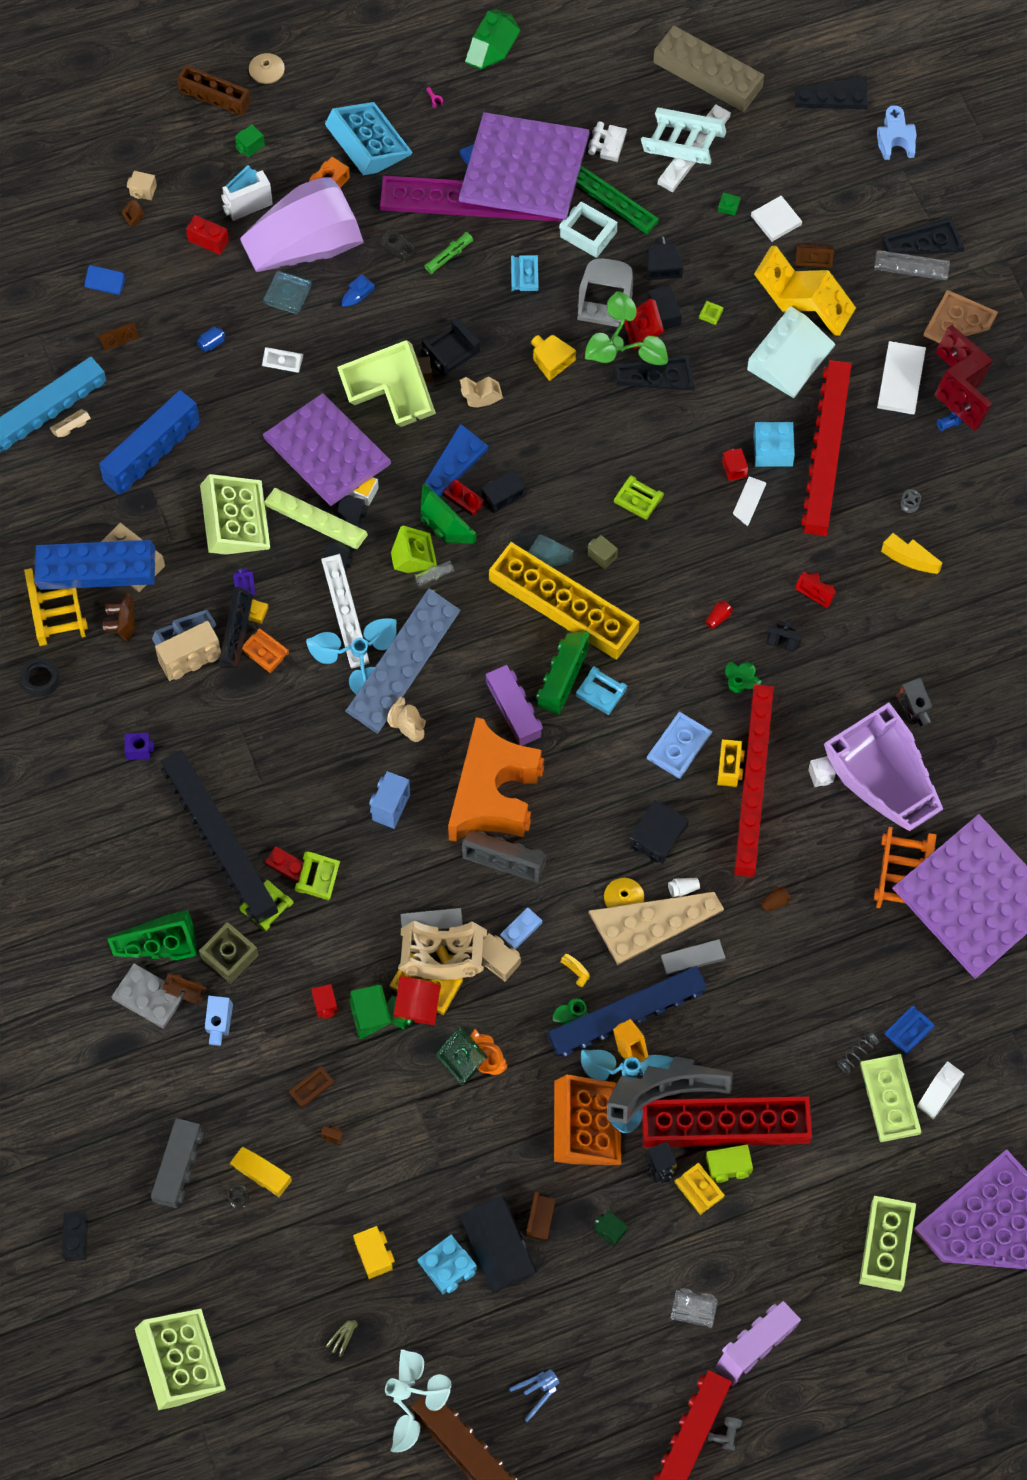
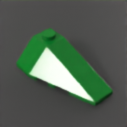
M188 910L165 915L107 938L113 956L133 958L147 956L152 957V959L162 957L171 958V960H181L197 956L195 931Z

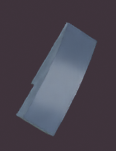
M204 610L174 620L172 625L155 630L152 640L155 645H158L206 621L210 623L212 629L216 627V623L209 611Z

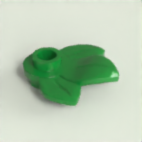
M733 662L727 664L725 675L728 677V686L732 692L740 693L745 689H753L754 684H761L762 681L754 677L756 671L754 664L748 662L742 663L740 666Z
M576 998L569 1001L567 1005L559 1006L555 1010L552 1020L562 1023L563 1026L588 1015L585 1002ZM574 1006L579 1008L578 1013L573 1010Z

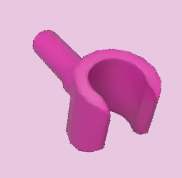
M428 87L426 90L431 96L432 107L436 108V101L440 102L442 106V97L435 95L431 88Z

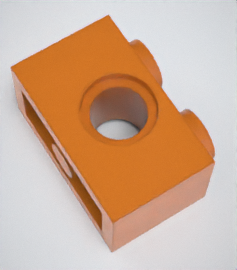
M331 157L322 164L317 173L311 175L309 181L320 178H332L341 188L350 178L349 167Z

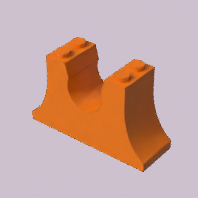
M476 717L448 824L449 840L457 842L467 836L470 830L501 832L524 837V833L529 831L531 823V812L528 811V804L517 798H507L501 795L497 789L507 781H518L523 784L537 783L538 777H542L544 771V758L541 757L542 750L508 742L491 731L484 719Z

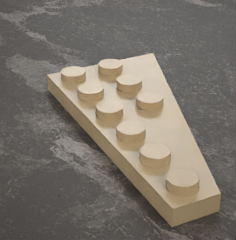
M715 892L591 910L589 915L616 964L619 965L723 912L724 908Z

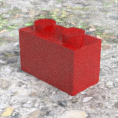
M196 215L186 228L189 242L219 255L229 242L226 228Z

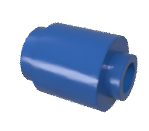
M213 326L201 334L196 341L203 352L211 351L224 342L225 334L220 327L216 328Z

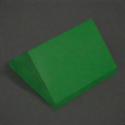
M382 985L350 992L349 1003L359 1039H363L392 1023Z

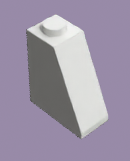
M947 1061L935 1076L917 1108L934 1120L958 1089L964 1073Z

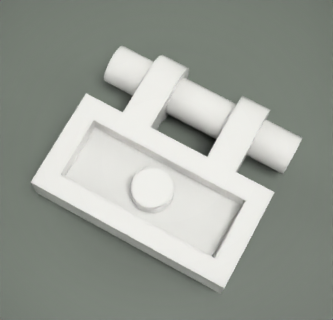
M597 122L592 132L593 138L588 144V153L594 155L596 151L601 152L600 158L618 162L627 129L609 125L607 131L603 129V122ZM600 138L605 139L604 144L599 142Z

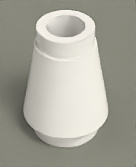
M679 878L669 882L668 888L672 897H682L700 889L698 878Z

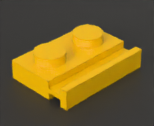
M699 1163L674 1182L700 1215L725 1196Z

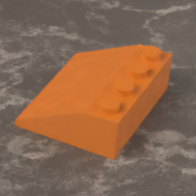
M565 1075L554 1081L555 1162L585 1165L621 1164V1131L607 1120V1102L617 1083L572 1075Z

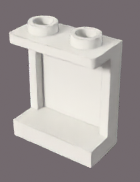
M263 170L256 173L257 183L233 193H230L226 186L222 187L223 195L221 197L225 204L223 209L226 215H230L233 221L273 205L270 183Z

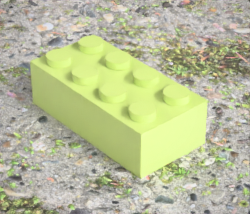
M874 1196L871 1202L859 1284L902 1291L905 1283L916 1209L915 1203Z

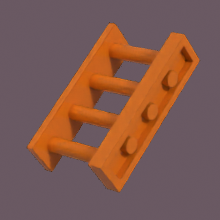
M888 827L887 833H883L881 845H885L879 889L875 888L874 900L877 901L876 908L881 907L883 900L905 903L898 894L884 892L885 881L899 883L906 877L887 873L888 863L917 867L934 853L936 834L929 833L926 840L917 841L893 837V827ZM890 844L921 849L924 852V858L918 860L889 855Z

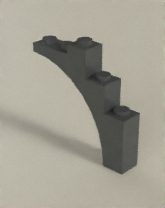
M675 1056L669 1069L648 1066L642 1079L621 1075L607 1102V1120L627 1124L631 1117L642 1107L669 1095L696 1091L730 1094L733 1072L694 1065L695 1060Z

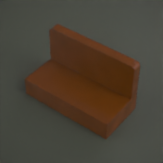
M796 243V266L832 268L833 245Z
M535 1191L527 1227V1237L547 1241L556 1199L539 1196V1191Z

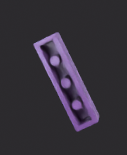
M505 665L487 673L486 684L517 743L522 746L541 738L543 726L538 718L535 719L531 703L526 702L524 698L526 695L522 686L518 687L514 671H510L508 666Z

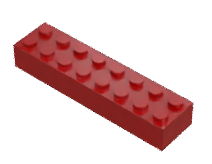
M809 1097L655 1100L641 1108L643 1148H651L664 1142H668L670 1147L810 1144L812 1138Z

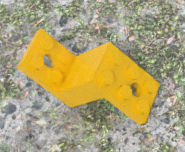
M777 246L770 247L754 273L782 312H786L790 306L798 311H816L834 336H840L856 309L829 270L795 271Z

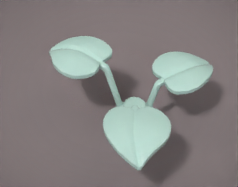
M401 1350L399 1380L391 1378L385 1386V1393L394 1397L393 1401L398 1403L408 1414L399 1418L396 1423L393 1445L390 1450L392 1452H403L411 1448L417 1441L420 1433V1423L414 1420L415 1415L401 1400L408 1399L411 1392L427 1395L425 1401L427 1408L437 1411L445 1405L451 1388V1380L441 1374L429 1379L428 1391L410 1388L423 1373L424 1359L420 1354Z

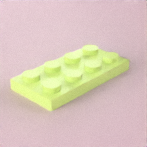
M901 1054L860 1062L880 1142L920 1135L921 1128Z

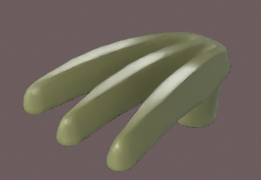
M355 1320L346 1321L326 1344V1347H329L341 1334L332 1353L336 1352L345 1338L339 1356L342 1357L352 1333L358 1325Z

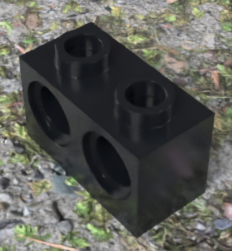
M668 1142L649 1148L646 1161L655 1183L660 1181L666 1183L672 1180L676 1173L677 1163Z

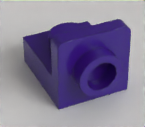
M248 568L236 570L237 574H233L235 587H241L249 593L256 595L253 573L248 572Z

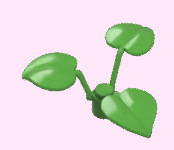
M616 291L607 302V311L612 318L616 320L621 319V322L611 339L604 333H596L591 337L586 347L585 359L609 363L614 360L619 351L623 352L626 349L641 346L638 353L644 361L654 365L667 364L666 347L662 340L655 336H647L643 343L638 342L623 346V339L618 334L625 320L632 321L635 318L636 306L628 295Z

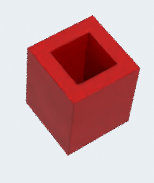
M730 449L723 453L722 464L728 480L732 481L747 477L748 465L742 449Z
M331 984L311 989L318 1018H331L334 1014L338 1013Z

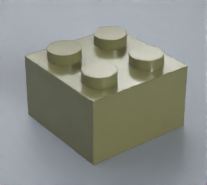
M228 922L199 950L201 959L230 984L259 956L257 947Z

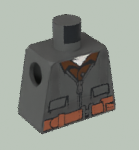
M921 678L903 684L896 693V697L909 721L917 719L920 727L929 725L931 720L928 712L932 709V704Z

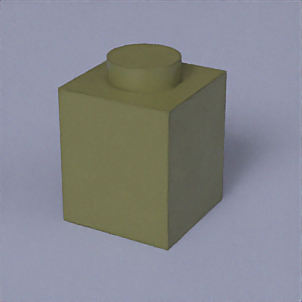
M602 535L597 539H592L587 546V556L604 570L617 558L618 548Z

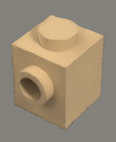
M134 171L132 177H129L127 182L130 196L137 199L152 200L157 186L155 175Z

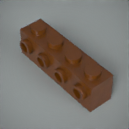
M188 65L184 66L177 77L179 91L183 94L211 103L215 107L224 108L233 114L243 116L251 104L249 89Z

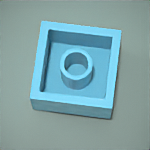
M755 422L753 433L755 467L793 466L795 456L793 422Z

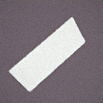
M748 477L733 512L747 526L766 486V482L752 477Z

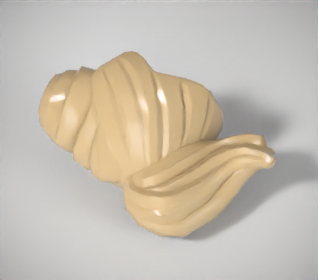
M401 696L398 697L396 703L389 710L387 721L391 727L399 728L401 733L406 737L408 736L410 740L418 742L424 738L425 731L423 728L426 721L420 717L416 707L412 705L405 706V699Z

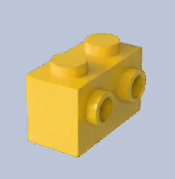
M722 739L717 785L737 787L738 780H742L743 769L740 768V762H744L745 751L741 750L742 741Z

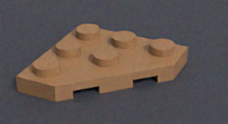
M947 290L923 336L940 343L947 328L951 325L965 336L990 330L998 312Z

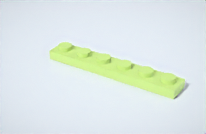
M274 488L264 501L267 507L354 549H358L368 535L365 530L277 488Z

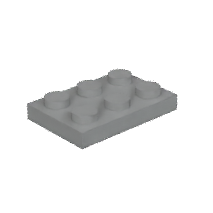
M133 964L112 995V999L164 1029L183 1001L185 992L181 991L179 998L165 993V990H162L165 983L164 980Z

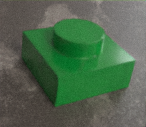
M723 193L718 211L735 216L741 197Z

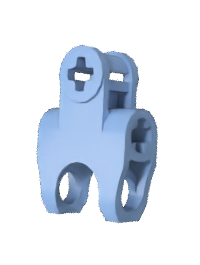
M890 106L886 110L884 126L877 128L878 146L884 160H890L891 148L893 146L903 147L907 152V156L914 158L915 125H906L904 111L901 107Z

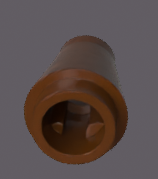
M782 886L780 888L777 887L760 904L767 913L787 905L792 899L785 887Z

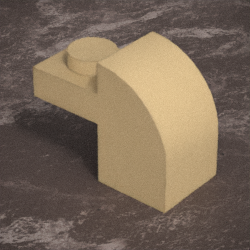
M489 376L477 383L467 377L460 380L461 392L467 398L468 406H487L503 398L499 382Z

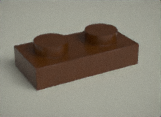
M320 1066L292 1088L289 1094L303 1109L335 1083L324 1068Z

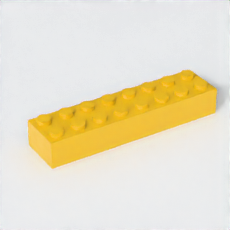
M510 542L489 569L490 582L572 633L588 632L589 643L615 660L620 657L638 633V620Z

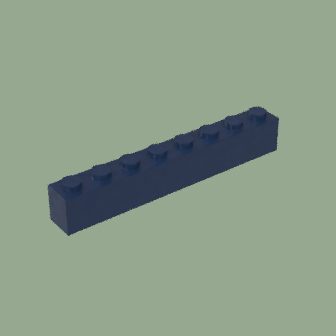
M695 966L546 1034L556 1056L562 1054L565 1057L574 1053L573 1048L581 1046V1049L592 1045L591 1040L599 1037L601 1041L610 1037V1032L622 1022L631 1019L639 1024L648 1020L647 1015L655 1013L657 1016L666 1012L665 1007L673 1004L675 1008L684 1004V999L689 996L695 999L704 995L702 991L707 989L698 967Z

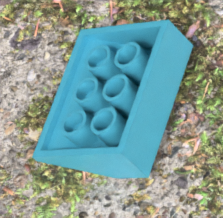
M374 102L333 108L325 123L326 127L363 175L378 173L413 153Z

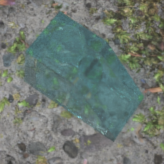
M539 534L528 552L551 567L571 563L573 560V550Z

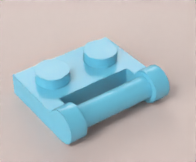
M593 666L589 675L577 690L576 696L609 715L625 693L628 685L615 681L600 672L599 668ZM595 678L617 690L616 693L613 694L594 683L593 680Z

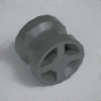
M913 489L905 491L900 503L902 510L907 513L917 511L921 502L920 493Z

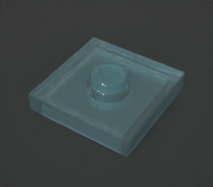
M277 271L263 302L264 304L298 314L312 283L311 281Z

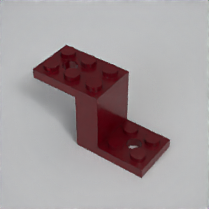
M951 325L947 328L935 352L951 368L946 370L934 396L970 428L976 431L983 423L992 403L975 388L981 385L993 360L957 328Z

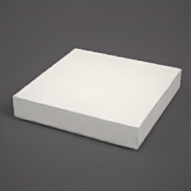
M782 196L751 212V217L771 242L802 225L801 219Z

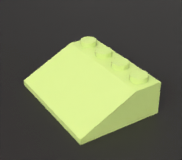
M209 474L200 485L208 552L234 554L270 549L262 481Z
M201 1309L146 1319L135 1328L158 1410L180 1406L226 1390Z

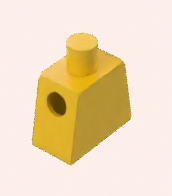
M537 335L531 341V344L535 347L533 359L549 381L576 361V350L554 335H551L545 341Z

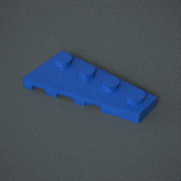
M460 424L425 483L441 497L443 491L454 479L458 480L489 450V446Z

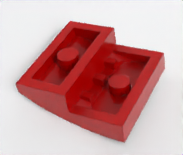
M400 976L394 1018L414 1020L415 1023L435 1025L441 985Z

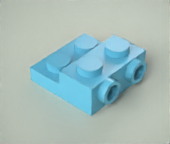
M452 1235L417 1259L442 1295L446 1292H453L458 1288L459 1282L463 1279L469 1280L476 1274L475 1270H477V1265Z

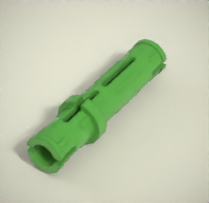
M465 232L456 241L450 242V246L424 265L425 269L430 274H433L438 268L456 254L459 255L462 249L473 242L472 236Z

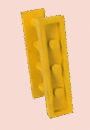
M32 568L25 569L39 646L47 645L46 637H50L49 635L75 629H80L81 636L86 637L84 630L88 629L86 618H82L77 589L66 588L45 593L37 592V585L34 582L35 575ZM73 595L74 604L48 610L40 608V603H43L44 600ZM72 612L77 614L78 621L51 627L44 626L43 620H46L47 617Z

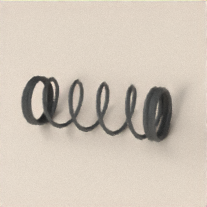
M867 1032L864 1035L865 1040H858L859 1047L852 1046L853 1053L846 1052V1059H840L837 1061V1064L842 1071H844L845 1073H850L851 1069L845 1062L841 1060L847 1061L853 1068H855V1066L847 1058L848 1053L854 1055L859 1061H861V1059L854 1053V1047L861 1049L862 1052L867 1055V1052L861 1048L859 1044L860 1041L868 1043V1045L871 1048L874 1047L867 1041V1039L874 1045H877L879 1043L878 1039L874 1034H872L871 1032Z

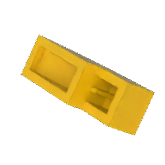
M892 533L883 542L881 552L900 564L923 572L935 574L940 572L942 562L916 541L912 540L907 544Z
M244 1147L239 1150L230 1162V1165L278 1197L282 1195L292 1182L291 1176Z

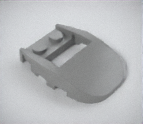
M594 259L588 263L579 287L577 320L618 327L621 319L616 320L612 318L607 311V305L584 301L587 285L589 282L623 288V293L632 299V269L628 264L621 261Z

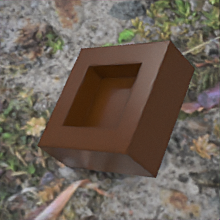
M131 200L121 212L129 226L134 227L145 215L136 200Z
M323 1126L321 1131V1139L339 1146L342 1145L344 1136L341 1129L335 1126Z

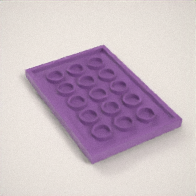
M323 393L263 434L264 439L330 506L391 464L390 459Z

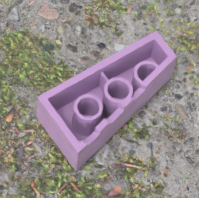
M784 1301L778 1306L776 1304L772 1305L766 1311L767 1316L764 1318L758 1317L752 1323V1329L749 1331L743 1330L737 1336V1342L734 1344L730 1342L722 1349L724 1354L718 1361L715 1369L724 1378L732 1381V1387L738 1382L743 1372L746 1375L758 1362V1358L762 1360L772 1350V1346H777L801 1321Z

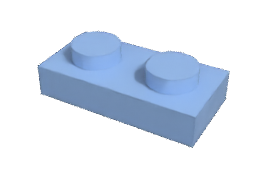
M526 908L500 934V938L516 950L542 924V920L529 908Z

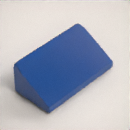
M89 265L84 286L120 295L125 283V275L122 272Z

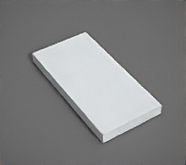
M889 341L877 408L915 414L926 347Z

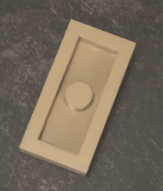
M81 409L50 427L55 436L65 437L70 434V430L73 428L84 426L87 423L86 421L90 419L87 411Z

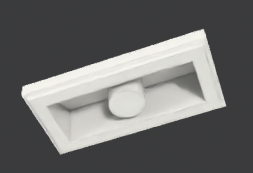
M265 347L262 366L299 373L303 354Z

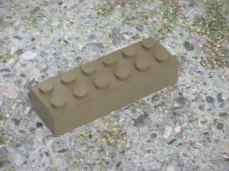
M676 26L670 29L654 50L653 63L742 112H745L763 88L764 74Z

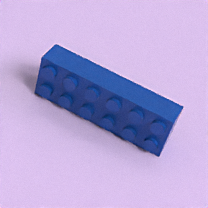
M179 390L99 463L103 482L118 495L128 491L137 479H141L150 467H154L164 454L167 455L176 443L181 442L188 432L197 428L200 420L196 402Z
M151 540L36 545L34 582L40 590L154 585L156 548Z

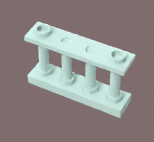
M657 108L655 115L658 126L652 138H641L644 152L710 165L711 158L708 149L715 136L724 138L726 134L724 120ZM665 127L674 128L668 142L659 140ZM682 130L691 131L684 145L675 143ZM698 133L707 134L701 148L692 147Z

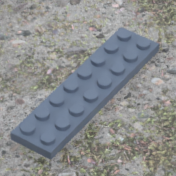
M429 588L345 712L378 734L387 721L389 710L396 703L397 698L404 696L461 610Z

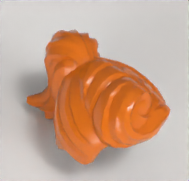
M474 1029L470 1035V1044L474 1048L471 1052L472 1061L480 1072L491 1075L503 1073L507 1069L505 1058H503L502 1051L494 1044L491 1036L478 1034L477 1030Z

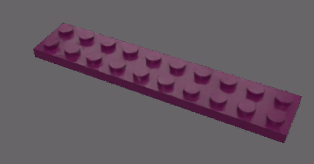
M383 176L380 210L562 222L561 218L459 202V195L463 185L462 180Z

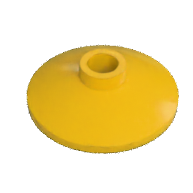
M619 878L612 881L606 887L604 902L607 908L643 903L644 892L636 881L629 878ZM627 892L628 896L623 897L621 896V893Z

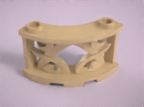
M414 920L401 928L403 941L401 963L398 969L407 975L428 979L450 980L473 977L475 974L483 971L484 967L481 965L483 938L487 937V930L476 923L470 922L462 926L450 927L449 931H438V927L424 925ZM412 940L415 941V945H411ZM441 945H444L456 955L448 962L440 964L428 953H433ZM410 952H415L413 958H410Z

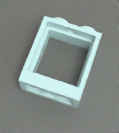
M580 202L577 207L574 206L571 209L569 217L561 222L559 227L560 237L597 258L617 233V222L587 204ZM580 215L604 227L594 241L571 229Z

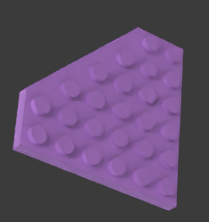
M1006 1149L917 1225L914 1231L942 1262L1027 1269V1171Z

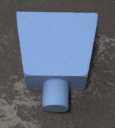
M208 997L205 1030L207 1033H210V1045L221 1046L222 1035L229 1034L233 1003L230 998ZM217 1021H221L220 1025L214 1026Z

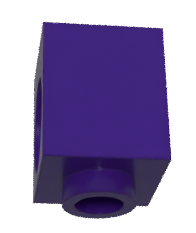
M149 733L125 734V755L127 760L151 759V752H154V740H150ZM138 744L144 745L140 749L135 748Z

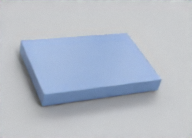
M678 712L648 754L647 759L681 779L712 735V731L683 713Z

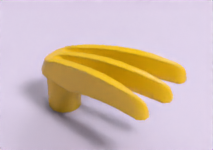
M565 954L561 957L562 960L560 962L579 976L576 984L579 987H583L586 981L589 980V973L575 958Z

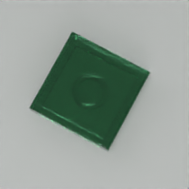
M462 1027L456 1029L435 1055L461 1085L466 1084L488 1058Z

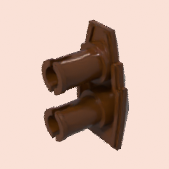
M126 593L122 602H109L106 604V613L108 615L119 614L118 620H104L103 630L106 633L117 632L126 642H129L135 630L133 598L129 593Z

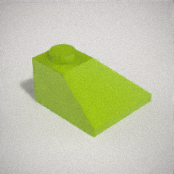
M401 526L391 551L394 570L412 573L435 569L437 563L431 534L407 526Z

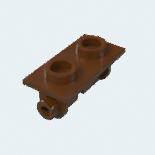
M127 322V324L119 326L117 329L101 332L98 337L100 342H102L104 351L137 339L139 335L135 323Z
M169 973L162 990H165V993L178 998L181 991L185 992L183 1000L194 1004H201L207 989L200 982L188 981L179 974Z

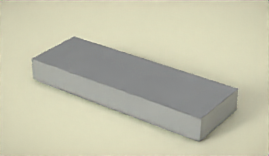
M461 908L401 914L402 928L414 920L424 925L438 927V931H449L450 927L463 925Z
M720 939L663 954L661 959L668 976L686 971L695 966L701 967L725 960V955Z

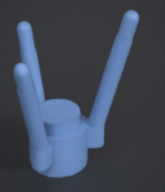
M551 1369L545 1373L542 1371L537 1376L509 1388V1391L512 1392L537 1381L535 1385L524 1392L525 1395L539 1387L543 1392L547 1390V1393L525 1418L526 1422L534 1416L550 1395L557 1391L555 1386L560 1382Z

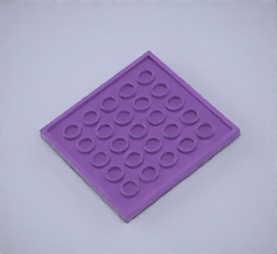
M483 112L459 195V202L567 219L589 137V129Z
M980 814L974 817L892 888L974 979L980 976L1027 934V865Z

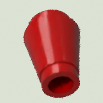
M723 600L717 602L705 621L706 624L714 629L731 616L732 607Z

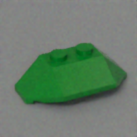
M498 9L487 12L472 38L465 64L482 70L486 66L506 58L520 33V29L511 14Z
M424 483L422 485L421 497L422 522L426 526H430L434 534L439 539L442 538L446 543L474 544L476 542V532Z

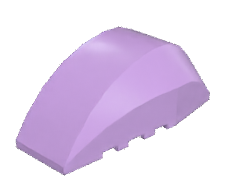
M320 178L297 186L265 213L240 238L256 272L280 268V266L297 265V263L312 262L322 258H332L363 243L357 221L340 187L332 178Z
M887 703L825 742L824 746L835 772L844 785L882 815L911 831L941 812L943 807L934 785L931 784L927 768L924 767L920 751L917 750L913 734L892 705Z

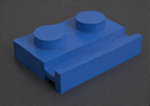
M912 1006L885 1032V1036L907 1055L934 1029L935 1025Z

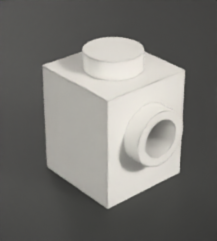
M828 756L810 761L809 773L814 787L826 786L834 782L836 773Z

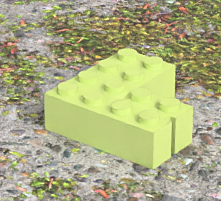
M407 340L337 367L348 400L353 405L386 393L395 422L400 427L416 422V417L421 420L436 414L413 346Z

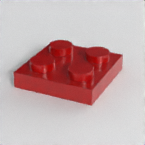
M649 299L636 308V316L632 321L625 320L624 322L630 345L638 342L643 343L647 336L657 337L664 332L657 304L653 299Z

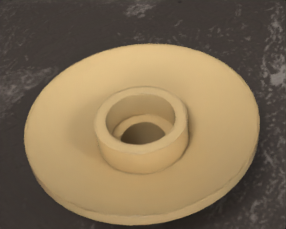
M271 53L260 54L254 57L249 64L250 76L256 82L262 84H271L278 81L283 76L285 70L281 58Z

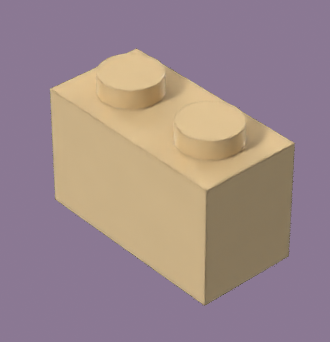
M489 933L483 939L481 964L506 982L521 964L519 952L512 947L509 949L504 945V941L496 935L492 936Z

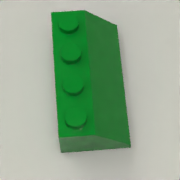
M588 632L567 633L565 640L561 639L558 646L559 653L557 656L554 655L550 666L552 669L550 673L547 672L543 680L545 685L543 689L540 688L536 695L538 708L557 715L561 714L589 649Z

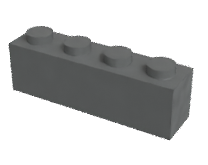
M178 1118L175 1119L151 1194L153 1203L177 1209L178 1204L183 1202L185 1195L183 1188L191 1177L190 1165L191 1163L194 1164L197 1158L196 1146L197 1143L201 1144L204 1132H202L200 1124Z

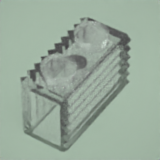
M681 1288L680 1291L676 1290L670 1319L712 1328L718 1299H715L714 1295L709 1293L696 1295L690 1289Z

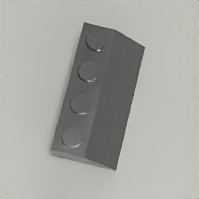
M470 830L462 843L463 859L536 883L539 882L546 864V854L541 850H531L525 848L520 843L512 844L506 842L501 837L488 836L480 830Z

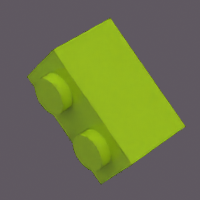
M748 1144L708 1151L706 1153L709 1176L717 1183L726 1182L729 1180L728 1178L733 1177L744 1179L749 1177V1174H752L753 1166Z

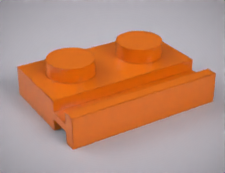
M260 628L242 647L243 653L270 673L289 654L288 649Z

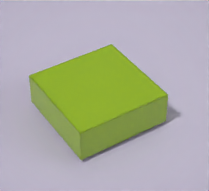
M706 301L699 319L716 325L724 307Z

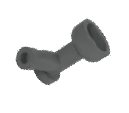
M725 1417L724 1423L728 1427L727 1434L722 1435L709 1432L708 1441L721 1443L723 1449L735 1451L733 1444L736 1429L741 1427L742 1420Z

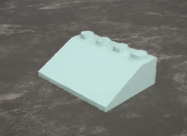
M790 306L751 355L747 370L792 398H795L834 348L835 343L806 315Z

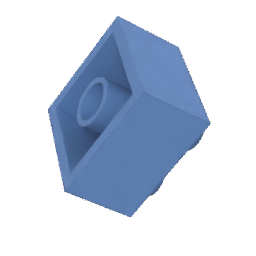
M387 771L385 776L380 778L377 785L379 789L376 794L372 795L369 805H371L370 812L372 813L373 821L395 829L409 799L410 786L409 779Z

